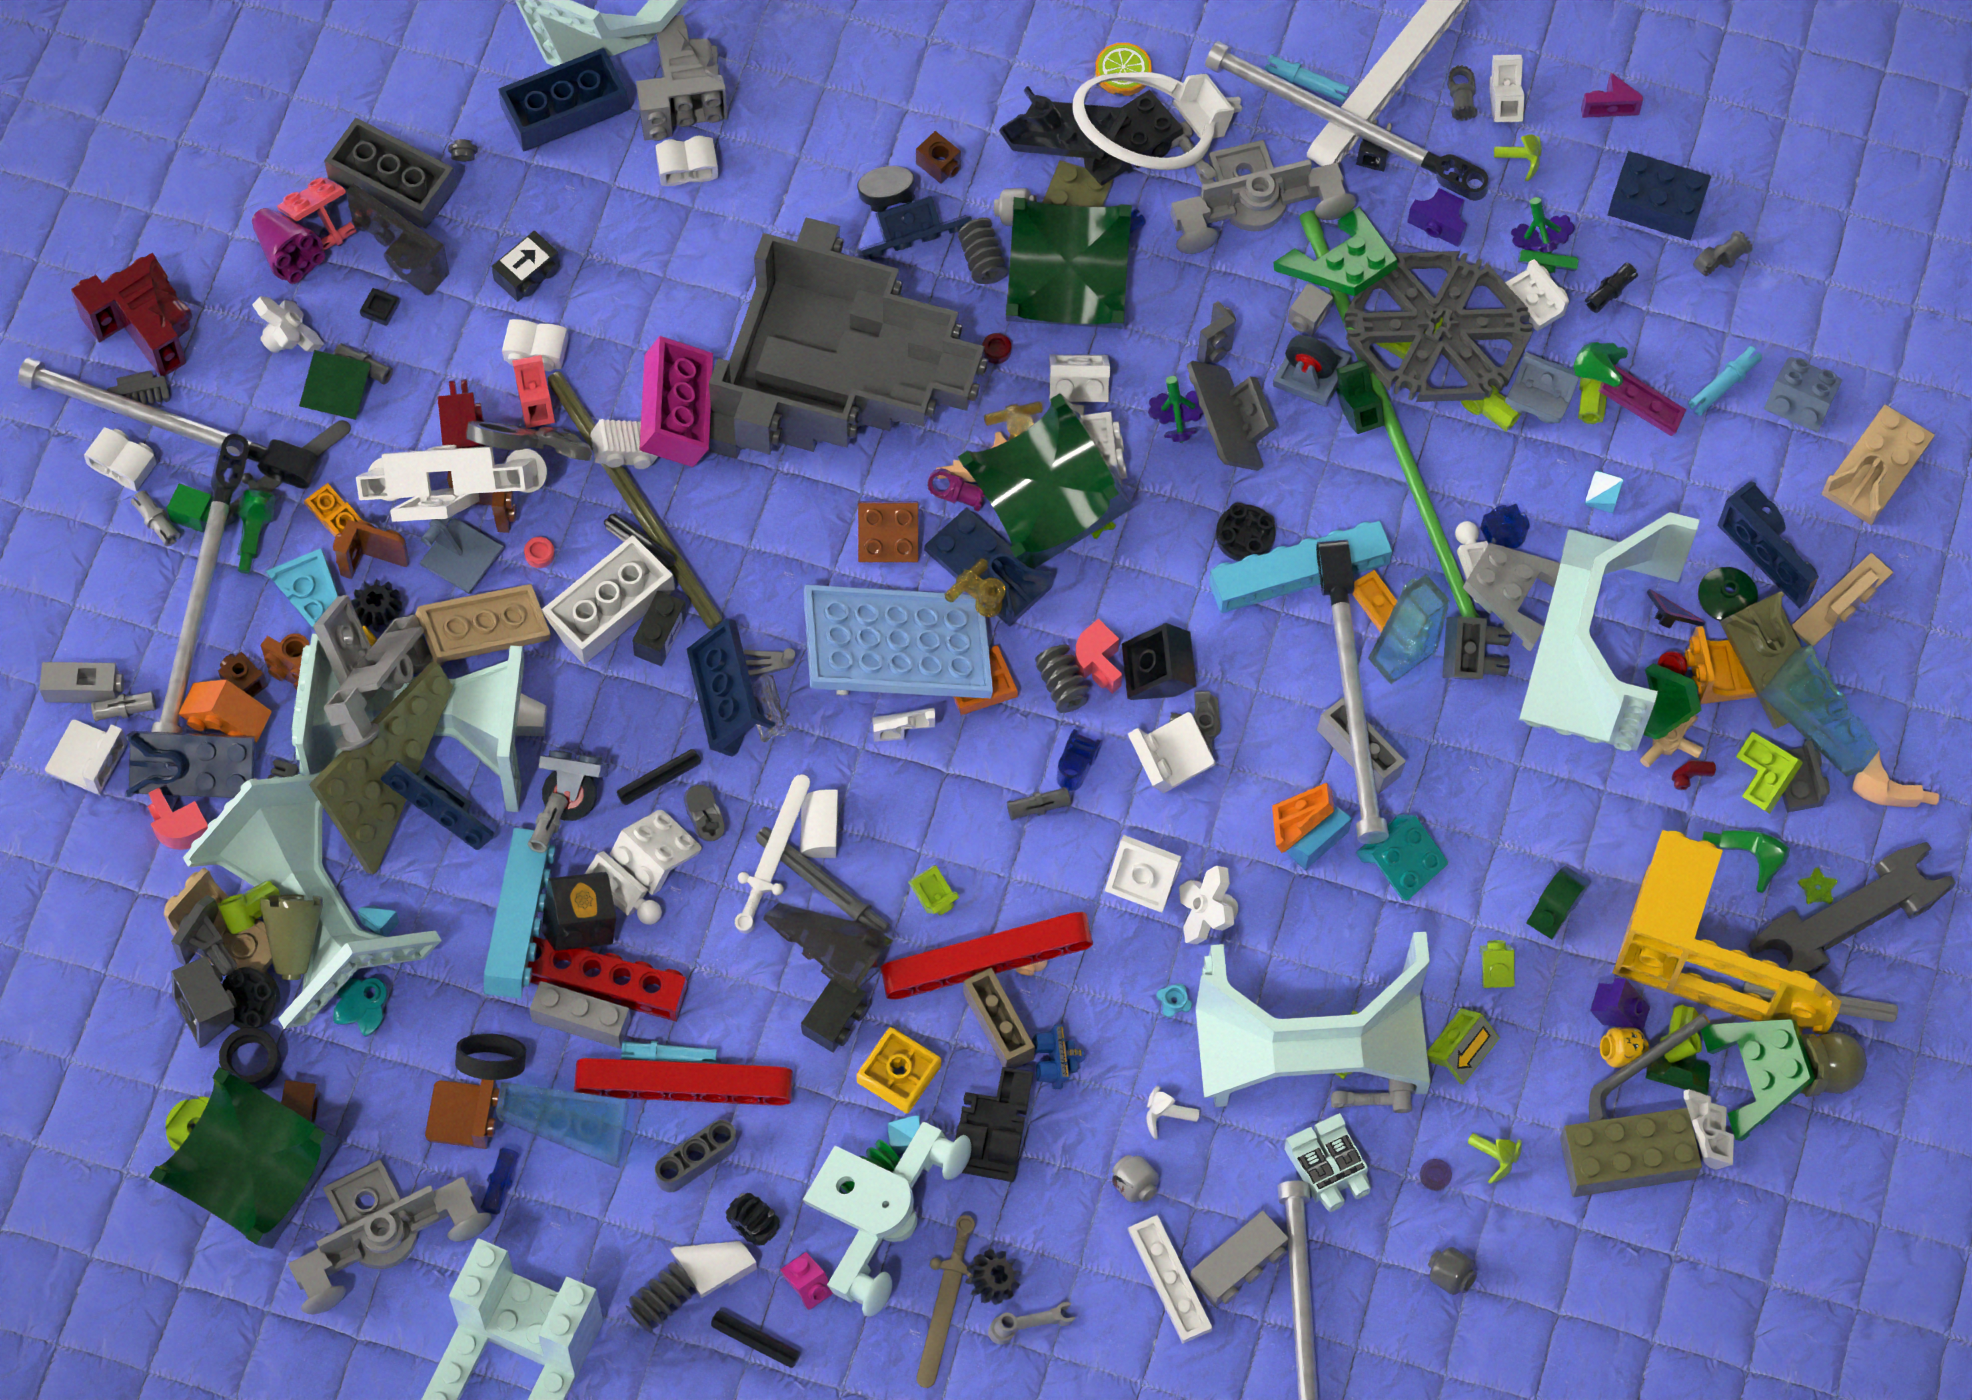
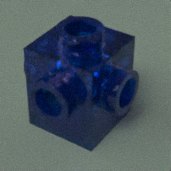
M1517 504L1508 507L1501 505L1494 508L1490 513L1483 515L1480 529L1488 544L1493 543L1515 549L1525 542L1530 524L1526 514L1520 512Z

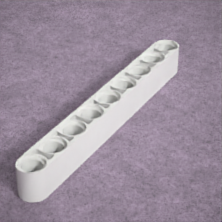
M1427 0L1341 108L1372 123L1464 9L1468 0ZM1329 122L1311 144L1307 152V158L1320 166L1338 163L1339 165L1361 137Z

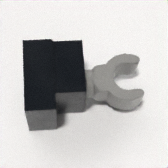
M1373 120L1372 123L1377 125V120ZM1391 123L1387 124L1385 130L1391 132ZM1363 139L1360 144L1356 165L1384 172L1389 151Z

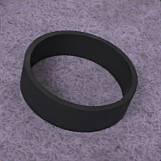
M476 1034L461 1039L456 1045L455 1066L460 1072L468 1076L485 1080H503L516 1077L525 1069L526 1047L514 1038L498 1034ZM491 1052L504 1054L513 1059L485 1061L468 1055Z

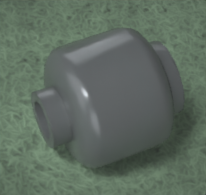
M1448 1247L1442 1252L1437 1250L1429 1260L1428 1266L1431 1268L1430 1280L1449 1294L1466 1293L1477 1278L1474 1260L1454 1247Z

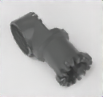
M1457 65L1449 72L1447 80L1450 96L1454 102V108L1451 113L1454 119L1463 121V118H1465L1466 121L1468 118L1472 119L1471 117L1475 118L1477 116V108L1474 107L1473 96L1476 93L1475 79L1471 68L1468 69L1467 66ZM1463 75L1468 79V83L1455 84L1453 77Z
M1734 231L1731 234V238L1723 245H1717L1715 248H1706L1696 258L1693 266L1705 277L1711 274L1712 271L1714 272L1715 268L1720 264L1731 268L1735 265L1736 259L1744 253L1748 254L1752 251V244H1750V240L1747 241L1748 237L1745 238L1744 233Z

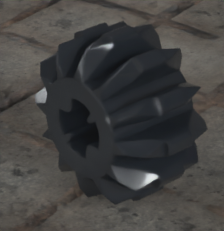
M376 578L373 586L364 581V590L355 589L354 596L356 599L351 600V603L362 626L369 627L372 624L373 629L377 632L380 625L384 624L388 628L390 625L389 620L400 618L398 612L403 609L402 601L399 600L401 596L397 589L392 590V584L389 581L381 586L380 581Z
M741 1193L738 1198H735L730 1203V1207L726 1210V1219L731 1224V1227L740 1236H743L747 1242H752L754 1245H765L768 1240L770 1241L777 1234L776 1231L780 1228V1220L775 1215L774 1210L752 1193Z
M992 1249L985 1251L984 1255H976L973 1258L975 1264L969 1265L966 1269L973 1275V1277L968 1278L965 1282L967 1284H974L975 1288L972 1290L971 1295L976 1296L981 1293V1303H988L991 1300L994 1305L1002 1303L1003 1299H1011L1014 1296L1012 1290H1016L1020 1286L1014 1277L1019 1276L1021 1271L1013 1270L1012 1268L1016 1259L1011 1258L1006 1261V1251H999L996 1254Z

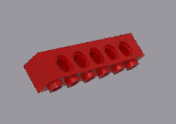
M533 937L532 943H537L536 953H539L541 956L534 962H528L527 968H532L530 983L539 985L540 981L627 1007L631 1010L677 1022L688 989L687 978L679 971L673 969H665V971L654 969L649 963L643 961H636L635 963L624 961L619 955L613 953H606L605 955L594 953L589 947L555 951L547 939ZM562 960H566L571 963L570 966L565 969H558L555 967V965ZM592 968H596L601 971L595 977H588L585 975V973ZM621 976L631 979L625 985L615 983V980ZM651 984L661 987L655 993L645 991V988Z

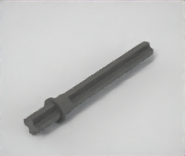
M763 827L756 835L757 842L764 848L767 845L772 830L768 827ZM786 843L780 860L853 918L855 925L861 924L878 939H881L889 931L890 924L871 910L872 906L869 903L864 904L800 852Z

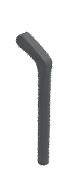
M1704 1013L1700 1014L1612 1076L1595 1085L1590 1092L1589 1120L1593 1122L1608 1119L1605 1099L1609 1093L1696 1032L1709 1025L1710 1021Z

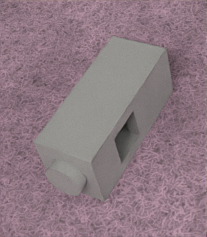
M42 662L39 690L44 702H99L118 698L119 692L124 691V675L119 673L116 663Z

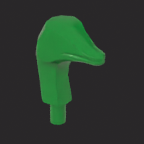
M1591 342L1577 353L1573 365L1575 375L1594 379L1613 387L1620 386L1623 383V379L1613 364L1616 365L1620 359L1626 358L1628 350L1625 347L1618 348L1614 343Z
M244 490L239 502L237 514L243 521L242 536L237 554L241 556L238 566V572L250 573L252 559L257 558L259 538L263 527L273 521L276 497L265 491Z
M1731 830L1722 831V834L1704 831L1702 841H1708L1719 846V849L1744 850L1753 854L1759 864V879L1756 891L1760 893L1766 890L1771 879L1786 864L1789 857L1790 848L1777 837L1762 831Z

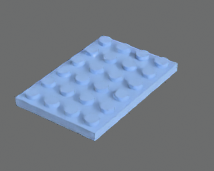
M805 585L803 595L811 689L991 699L993 687L983 595Z

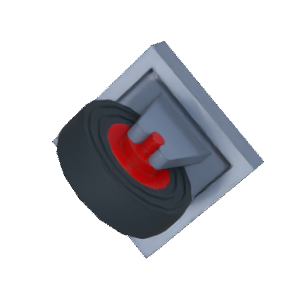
M1298 334L1291 339L1287 346L1286 357L1273 379V386L1327 407L1339 385L1336 369L1349 365L1352 361L1351 355L1327 346L1325 342H1321L1313 337Z
M549 750V755L540 756L538 768L555 770L546 778L542 788L544 805L546 806L548 798L552 793H558L568 800V804L561 815V820L575 821L587 816L594 808L597 800V786L593 777L608 776L609 764L601 763L602 757L580 755L579 760L571 759L572 753L558 750Z

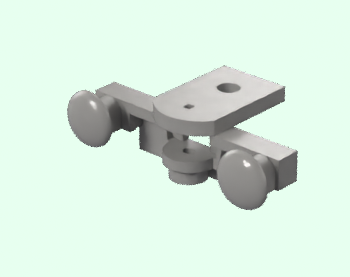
M1259 140L1210 152L1208 160L1210 166L1214 168L1217 174L1215 176L1216 182L1202 185L1201 196L1171 203L1170 215L1176 231L1181 230L1183 234L1177 240L1176 248L1185 254H1196L1207 250L1217 240V231L1207 227L1206 224L1229 219L1232 225L1240 229L1263 231L1279 222L1286 211L1287 204L1320 197L1321 200L1314 210L1315 215L1322 220H1335L1345 216L1354 208L1356 198L1351 194L1345 193L1343 187L1344 179L1338 163L1311 169L1312 163L1309 159L1273 168L1264 140ZM1239 169H1248L1251 174L1239 176L1236 172Z
M348 595L337 597L313 627L340 685V688L324 706V710L331 725H339L343 733L336 740L335 745L341 750L351 751L368 745L379 733V725L370 722L364 709L368 704L366 700L373 698L380 686L387 691L401 689L405 683H409L412 680L413 674L422 672L433 662V657L422 635L424 630L420 626L416 615L394 619L371 648Z
M381 1159L323 1187L342 1229L316 1241L318 1249L288 1263L300 1290L304 1289L309 1298L302 1304L301 1310L306 1314H320L332 1309L344 1298L346 1293L345 1287L341 1285L332 1287L328 1276L358 1261L360 1265L372 1269H387L397 1266L407 1259L417 1243L418 1231L450 1216L454 1227L448 1232L447 1237L456 1242L470 1240L481 1234L489 1226L491 1214H478L474 1206L473 1195L463 1177L435 1191L429 1185L400 1199ZM364 1195L372 1196L375 1199L373 1206L369 1209H360L357 1206V1201L360 1197Z

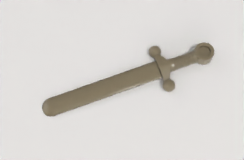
M968 1215L960 1216L956 1221L957 1235L951 1258L946 1261H941L939 1258H932L929 1265L933 1270L942 1269L944 1272L917 1373V1383L923 1388L931 1387L936 1381L962 1275H967L969 1278L973 1277L966 1270L967 1266L963 1263L969 1236L973 1234L975 1229V1222Z

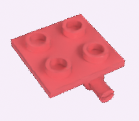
M317 178L311 181L307 189L300 193L293 192L283 198V202L277 205L280 212L296 222L316 211L329 232V235L321 239L323 251L335 244L337 246L343 244L345 238L357 233L351 222L338 230L332 224L324 206L344 195L346 191L342 186L328 178Z

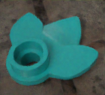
M349 978L336 993L342 999L334 1008L333 1021L340 1025L357 1022L360 1031L367 1037L376 1031L383 1020L382 1005L387 1000L388 990L386 985L376 978H368L364 981ZM371 988H374V989H375V995H374V997L368 999V997H367V992H368V990L371 989Z

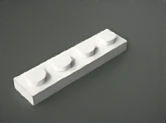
M1158 1215L1128 1227V1232L1182 1344L1211 1332L1212 1326Z

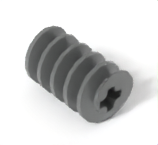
M989 218L974 219L962 226L958 233L962 250L965 252V259L968 262V268L971 271V277L978 284L996 283L1002 280L1008 272L1007 267H1003L1005 260L1001 257L1002 252L998 247L997 238H994L995 231L991 228L992 222Z
M1067 644L1048 648L1035 658V662H1037L1036 667L1042 672L1041 678L1044 682H1047L1046 688L1051 692V699L1056 703V710L1059 713H1067L1079 709L1088 701V698L1083 696L1089 692V687L1087 685L1079 686L1084 681V677L1082 675L1074 676L1080 668L1078 665H1070L1075 658L1072 654L1065 655L1070 650Z
M674 1262L668 1264L670 1274L663 1270L658 1273L660 1282L655 1279L649 1280L650 1290L644 1287L640 1288L639 1295L641 1299L631 1296L629 1298L631 1308L626 1306L635 1321L649 1333L653 1332L650 1321L653 1320L661 1325L663 1321L660 1313L663 1312L669 1316L673 1315L669 1305L672 1303L681 1308L682 1303L679 1296L683 1295L690 1300L692 1296L689 1288L693 1287L696 1289L689 1276Z

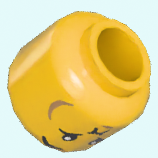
M1634 1027L1611 1028L1600 1041V1054L1602 1058L1605 1059L1609 1066L1614 1068L1625 1067L1649 1050L1648 1041L1644 1038L1642 1032Z

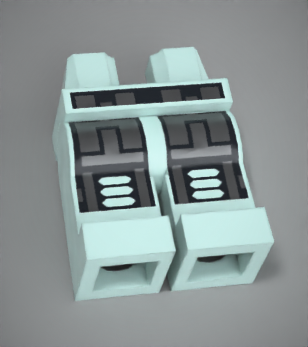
M1340 1113L1315 1124L1314 1130L1312 1127H1309L1286 1138L1284 1150L1302 1180L1309 1183L1310 1192L1315 1203L1321 1201L1330 1213L1341 1208L1345 1203L1339 1191L1349 1187L1355 1199H1360L1370 1193L1371 1187L1367 1178L1368 1167L1350 1138Z

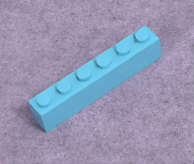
M1362 522L1353 529L1346 531L1335 530L1322 538H1307L1298 545L1291 547L1280 546L1267 554L1260 556L1252 554L1236 563L1230 564L1225 562L1217 565L1210 571L1209 584L1220 613L1320 585L1316 554L1317 542L1348 540L1353 575L1389 565L1392 549L1381 522Z
M514 828L484 972V994L521 999L524 986H530L532 968L527 967L529 961H535L537 943L532 942L534 936L539 937L541 918L537 917L538 912H544L546 894H543L542 891L543 887L547 888L548 878H551V870L547 869L548 863H554L556 845H550L551 840L544 853H538L530 849L528 842L534 830Z

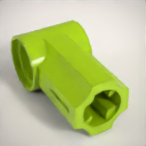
M1581 377L1578 419L1587 424L1603 422L1607 396L1598 391L1602 382Z
M1489 385L1493 389L1491 397H1484V400L1461 401L1462 405L1469 412L1475 415L1483 414L1506 432L1516 424L1522 414L1506 404V398L1493 385Z
M264 881L243 894H236L219 902L218 907L229 933L236 934L252 927L255 924V919L262 916L260 897H265L269 900L271 895H280L278 888L272 885L270 881Z
M1683 1004L1675 1007L1670 1019L1669 1033L1661 1037L1660 1042L1698 1017L1699 1014L1696 1009ZM1696 1032L1664 1055L1670 1063H1674L1701 1052L1702 1043L1698 1033Z

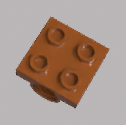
M858 501V562H918V501Z
M290 634L284 637L281 642H278L267 636L260 645L267 664L268 673L279 681L285 679L292 683L296 690L303 647L305 648L306 645H310L307 638L301 634Z

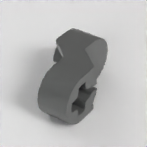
M695 785L688 788L684 795V804L697 836L707 842L719 839L724 833L725 825L712 791L704 785Z

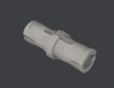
M144 490L135 494L134 496L138 501L132 498L131 504L143 516L144 524L155 531L165 546H171L176 543V539H179L181 534L167 519L166 511L154 503L147 491Z
M152 691L131 696L120 694L115 699L91 702V709L95 722L118 716L124 719L129 718L130 714L156 710V702Z
M552 793L548 798L543 813L538 814L535 821L537 826L528 842V846L533 851L544 853L548 848L553 833L558 831L561 825V815L568 804V800L563 795Z

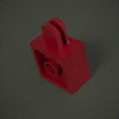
M467 379L461 380L462 394H457L455 380L449 381L450 395L437 396L442 445H456L457 449L487 447V445L476 443L466 438L469 421L484 422L481 403H475L473 392L469 393Z

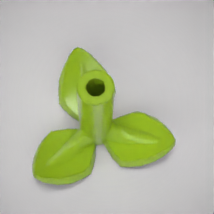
M1533 134L1522 136L1521 140L1525 147L1495 146L1494 158H1527L1530 161V169L1525 181L1533 178L1540 166L1539 156L1542 153L1539 136Z
M1472 1133L1468 1139L1469 1145L1499 1160L1500 1168L1488 1180L1490 1184L1500 1181L1511 1172L1512 1163H1517L1522 1151V1140L1517 1139L1516 1144L1511 1140L1496 1139V1144L1475 1133Z

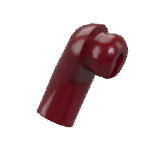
M1688 761L1673 772L1672 781H1674V787L1677 790H1686L1691 785L1690 778L1694 776H1714L1716 765L1713 761Z

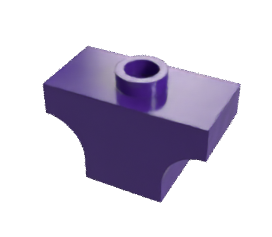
M1438 188L1431 199L1425 201L1414 200L1410 207L1407 222L1424 230L1431 237L1443 239L1459 247L1464 239L1467 226L1460 218L1464 200Z
M1615 978L1613 984H1598L1590 1011L1602 1025L1634 1027L1643 1033L1650 1007L1627 979Z

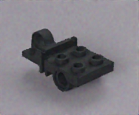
M1148 90L1121 107L1128 116L1112 142L1138 154L1162 158L1170 150L1172 141L1183 134V127L1156 96ZM1105 152L1101 160L1084 158L1085 168L1101 186L1124 171L1132 172V164L1122 161Z
M1002 1067L997 1097L965 1092L964 1104L971 1105V1108L962 1106L956 1139L962 1135H966L970 1139L971 1155L962 1173L1014 1182L1025 1117L1017 1116V1114H1027L1033 1072Z

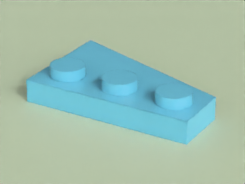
M321 548L265 571L313 629V625L332 602L339 597L328 562Z

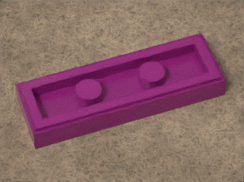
M1613 364L1622 376L1623 383L1620 386L1613 387L1602 382L1598 391L1668 435H1674L1687 409Z

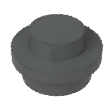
M458 139L454 141V144L449 145L448 151L451 153L452 160L472 161L474 160V154L477 153V146L472 145L470 140Z

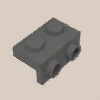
M1219 301L1213 304L1211 324L1200 331L1197 359L1201 363H1217L1232 349L1236 318L1231 309L1228 307L1224 308Z

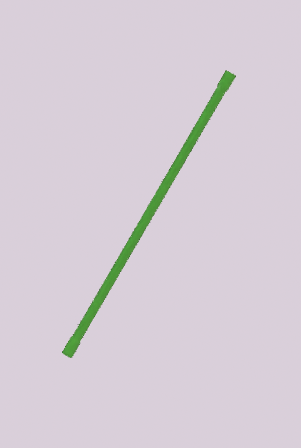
M1314 211L1304 212L1299 216V220L1308 241L1311 243L1316 258L1319 259L1329 252L1324 239V233ZM1329 288L1344 325L1345 313L1351 304L1348 295ZM1345 327L1346 332L1350 329L1354 330L1352 327ZM1356 354L1358 361H1362L1361 358ZM1369 369L1372 391L1381 400L1384 426L1462 617L1480 618L1475 611L1469 594L1463 589L1464 581L1384 384Z

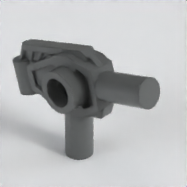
M1195 691L1194 718L1213 756L1212 741L1221 732L1218 698L1211 695L1210 691ZM1171 712L1169 722L1182 716V714Z

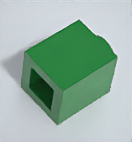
M179 483L166 508L171 522L204 533L213 497L211 494Z

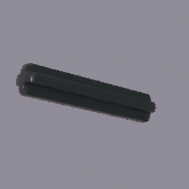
M610 514L604 520L605 528L623 542L633 535L668 570L675 565L676 561L672 554L618 515Z
M690 749L617 790L620 802L628 805L700 765V757L695 750Z
M718 1310L712 1318L711 1326L714 1329L790 1368H793L799 1360L800 1352L721 1310Z

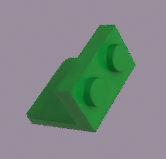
M1653 663L1645 669L1650 690L1658 692L1643 735L1652 739H1660L1667 736L1669 732L1682 723L1689 721L1691 717L1702 710L1697 693L1698 687L1693 679Z

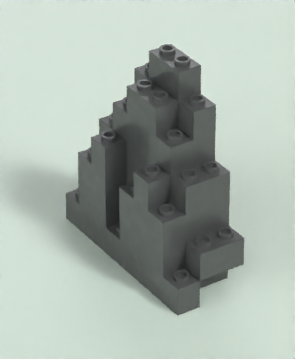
M806 217L797 242L763 233L754 256L756 288L729 361L717 359L709 381L711 413L708 451L737 459L741 449L745 450L747 448L770 455L773 445L782 443L814 452L817 442L822 443V441L847 448L850 438H856L860 426L864 427L867 425L891 431L894 421H903L925 427L927 418H933L936 405L941 406L943 404L967 411L970 401H976L980 388L977 380L979 375H985L988 365V359L984 358L985 346L959 340L963 326L958 324L959 312L904 298L900 295L903 281H899L898 268L841 253L844 239L840 238V226Z

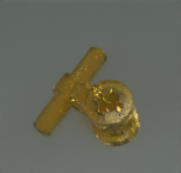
M1037 401L1018 406V404L1005 406V410L985 414L984 422L987 426L1007 421V429L1011 434L1009 440L1034 425L1030 415L1042 413V404Z
M981 558L969 570H964L956 578V583L944 596L948 602H954L965 591L976 599L975 608L980 615L994 617L1001 612L1006 588L996 578L982 580L979 577L988 569V561Z

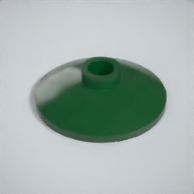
M1720 567L1708 572L1703 577L1698 588V600L1702 609L1710 617L1721 621L1757 603L1758 591L1753 580L1743 571L1732 567ZM1725 587L1731 588L1735 592L1728 593L1725 591Z

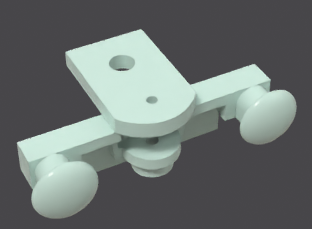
M922 1122L893 1173L834 1146L803 1198L806 1205L859 1230L827 1284L833 1294L851 1303L856 1301L862 1304L863 1314L867 1317L878 1314L884 1308L892 1291L891 1276L887 1272H881L875 1279L868 1276L871 1272L868 1263L883 1240L890 1242L904 1241L914 1233L917 1225V1214L913 1208L912 1188L923 1170L929 1172L933 1164L943 1168L942 1174L944 1179L947 1180L954 1179L962 1173L971 1155V1142L966 1135H962L955 1142H952L945 1137L942 1130ZM844 1182H855L854 1189L850 1193H839L840 1186Z

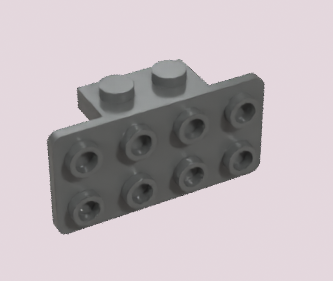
M1197 361L1188 363L1189 379L1194 385L1199 399V406L1204 412L1208 423V431L1215 442L1219 459L1225 465L1256 471L1263 468V462L1256 442L1276 429L1258 378L1250 376L1234 387L1230 373L1226 368Z

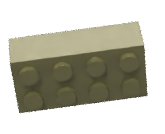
M1688 1108L1565 1125L1559 1137L1572 1197L1693 1180L1697 1178L1702 1168Z

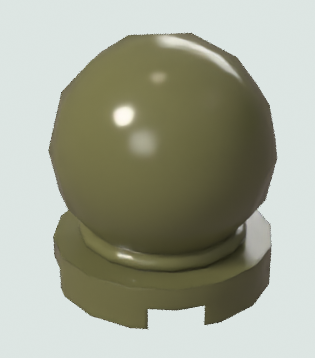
M1828 1032L1818 1037L1814 1034H1801L1815 1080L1800 1092L1805 1097L1819 1096L1823 1092L1842 1094L1852 1090L1863 1080L1868 1065L1864 1048L1852 1036L1839 1032Z

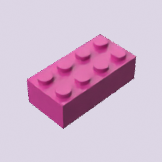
M659 336L645 353L640 451L694 467L709 450L711 413L709 381L712 376L713 353Z

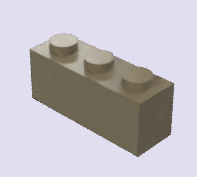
M992 968L964 980L963 994L1002 1066L1015 1069L1034 1060L1035 1046Z

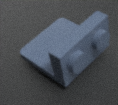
M1526 352L1505 403L1517 412L1534 414L1543 422L1550 424L1560 423L1570 404L1580 376H1576L1574 370Z
M1788 357L1774 383L1764 410L1819 432L1828 409L1842 383V379L1834 372L1814 367L1802 358Z

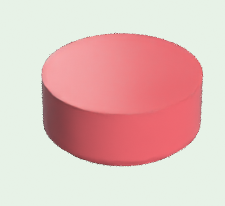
M534 537L524 547L525 559L532 567L544 568L554 560L553 544L545 537Z

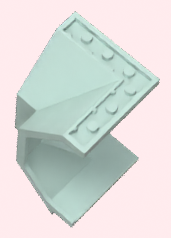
M571 0L515 1L545 62L555 67L603 47L610 57L649 43L656 33L661 32L688 0H649L636 16L604 14Z
M1669 512L1621 542L1568 529L1544 630L1521 709L1520 721H1524L1531 727L1539 728L1543 726L1551 728L1562 735L1573 734L1581 736L1592 743H1608L1614 745L1619 750L1637 751L1658 691L1619 681L1612 673L1590 636L1589 629L1602 577L1604 574L1628 569L1679 582L1698 529L1699 519Z
M312 634L311 644L306 645L305 648L303 647L291 729L292 745L296 746V760L300 761L299 771L300 774L314 775L322 772L343 751L335 745L336 740L343 733L339 725H331L324 710V706L340 688V685L317 634ZM511 645L508 661L456 679H449L453 688L433 735L450 736L457 739L501 778L506 811L519 812L522 784L515 738L525 660L523 647ZM413 677L409 683H405L399 690L387 691L380 686L375 696L366 700L368 704L364 709L370 722L416 677Z
M321 772L314 775L298 774L292 777L280 778L276 776L271 779L258 780L254 778L246 781L241 786V791L234 799L225 804L222 813L208 824V829L191 844V849L183 857L188 867L220 865L254 887L264 881H270L272 885L278 888L280 895H304V900H313V895L323 898V907L307 973L304 974L302 993L278 1018L284 1029L307 1025L358 969L423 960L442 941L436 930L384 937L359 927L326 873L322 863V816L324 807L309 786Z
M1426 932L1413 933L1402 974L1360 1013L1292 1019L1272 1017L1231 987L1226 974L1224 944L1211 945L1209 956H1204V967H1202L1196 1003L1204 1098L1214 1097L1215 1107H1223L1228 1105L1230 1093L1275 1077L1344 1072H1363L1414 1084L1415 1094H1427L1430 1086V1076L1420 999L1421 989L1430 962Z

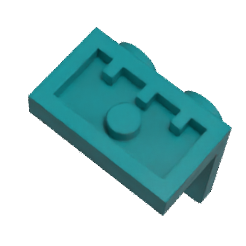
M1398 814L1387 824L1389 837L1385 841L1375 844H1364L1355 853L1362 862L1377 864L1401 900L1408 901L1448 865V861L1416 815Z

